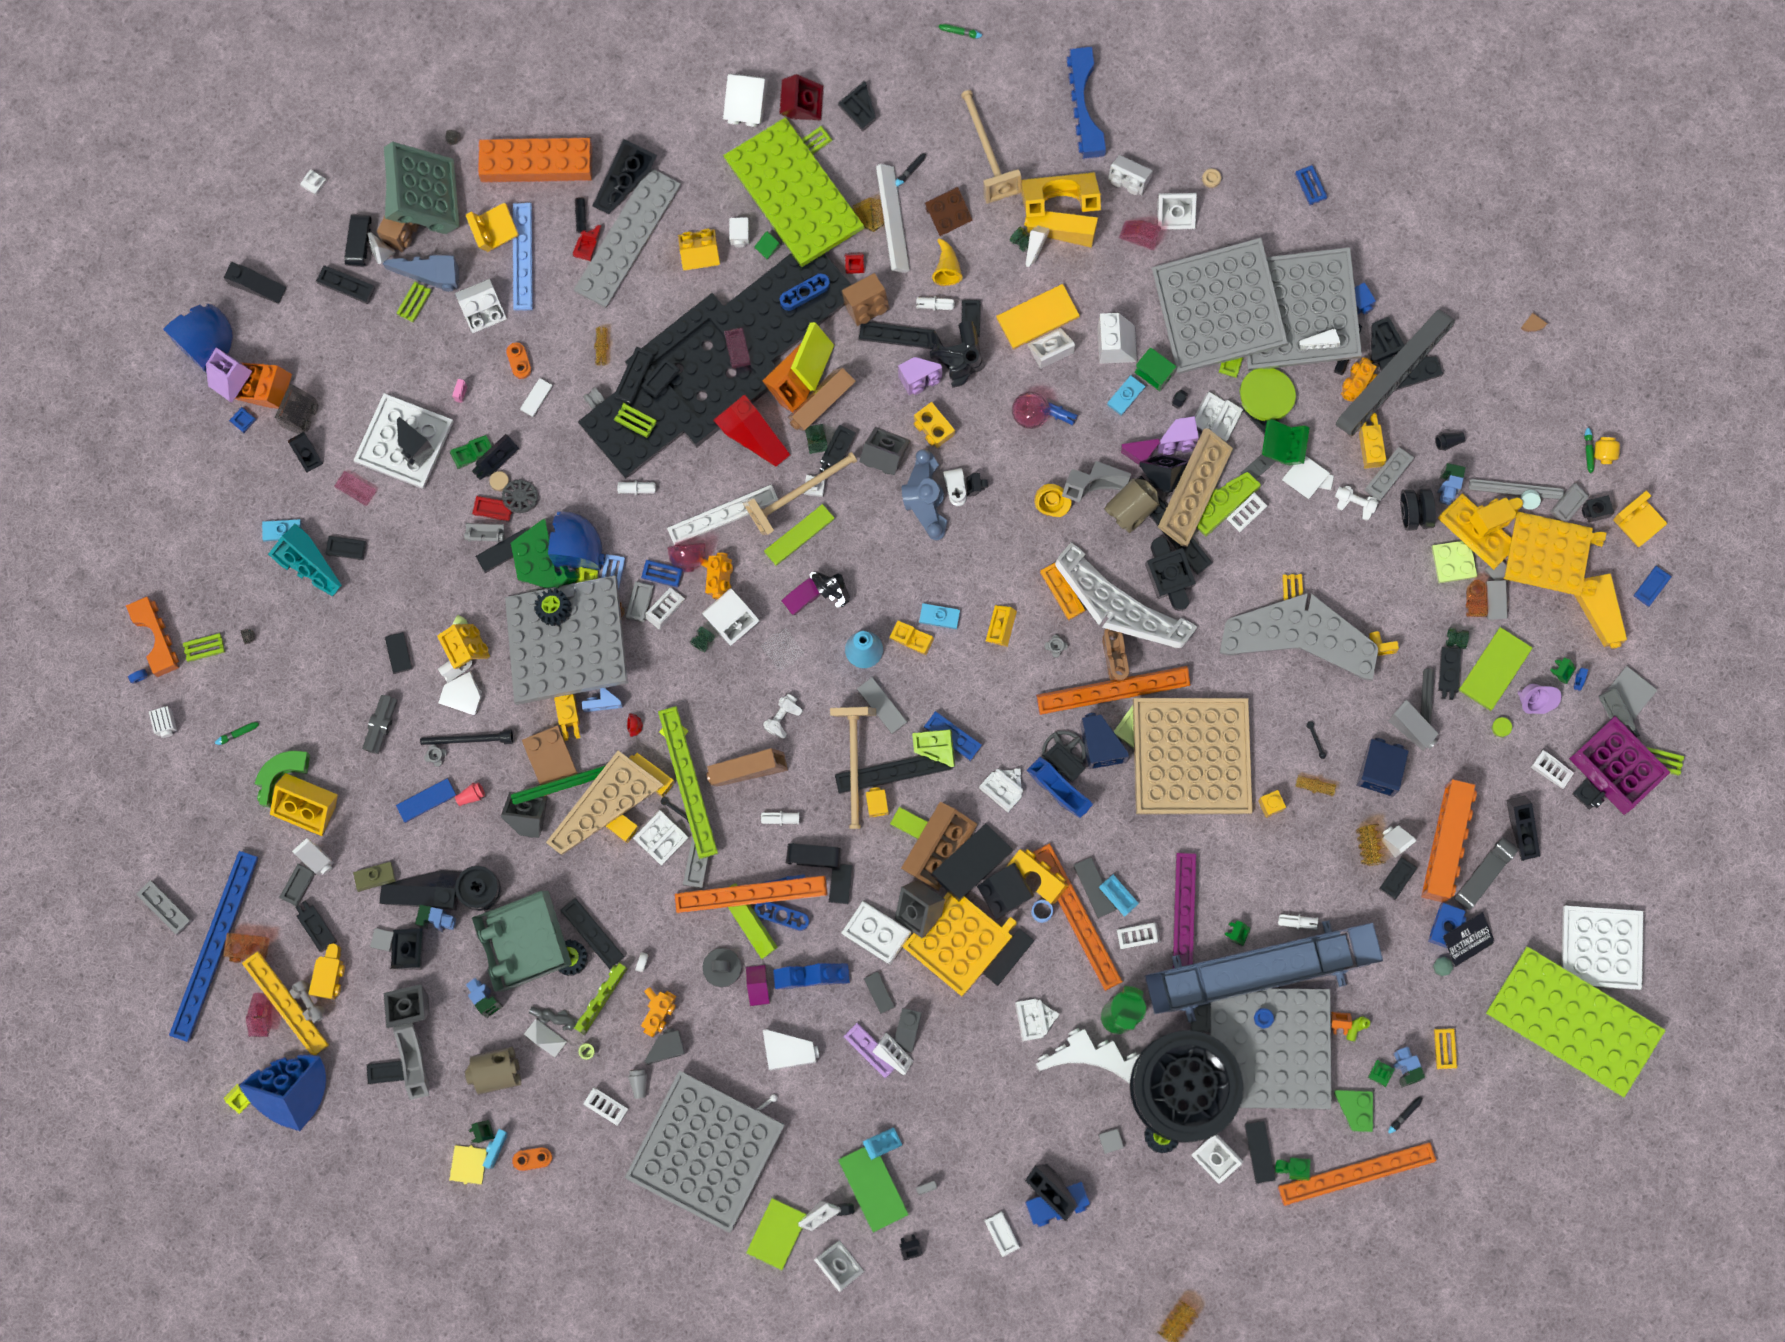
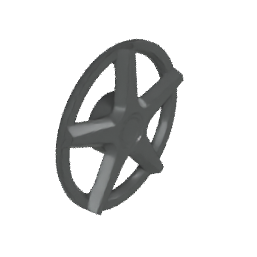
M1059 731L1050 735L1044 742L1042 748L1044 760L1047 761L1044 757L1048 752L1046 751V746L1054 738L1055 743L1059 742L1081 764L1084 762L1085 746L1081 738L1069 731ZM1059 735H1069L1075 739L1068 744H1064ZM1078 743L1082 749L1081 758L1072 753V749Z

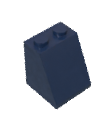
M1096 713L1086 714L1081 720L1080 727L1088 769L1127 763L1129 753L1103 716L1096 715Z
M1380 738L1371 739L1367 746L1356 786L1394 797L1400 790L1409 750L1404 749L1405 747L1400 744H1387L1385 740Z

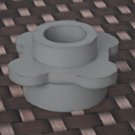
M1054 635L1049 642L1045 643L1044 647L1052 653L1054 658H1058L1060 653L1066 650L1068 646L1058 635Z
M434 744L430 745L424 760L434 763L436 767L442 765V759L447 755L445 749H439Z

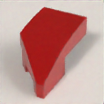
M601 225L595 226V229L588 232H581V237L578 238L573 251V257L591 261L600 235Z

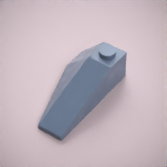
M432 255L427 260L421 259V257H414L412 261L404 258L388 259L382 263L386 270L437 287L446 292L458 289L460 267L454 256Z

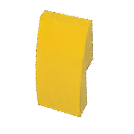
M898 620L889 637L924 655H927L934 640L933 636L918 631L913 626Z

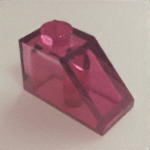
M1125 221L1119 238L1154 251L1161 226L1147 221Z
M253 993L246 1016L249 1037L269 1036L272 1026L273 1004L264 993Z

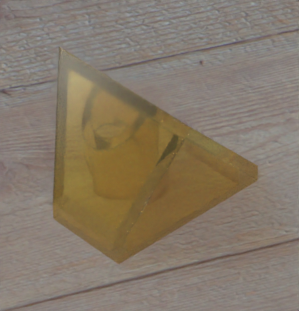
M870 197L852 206L854 213L860 219L864 228L875 232L885 224L881 200Z

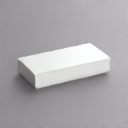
M1003 1212L984 1220L1002 1257L1020 1248Z

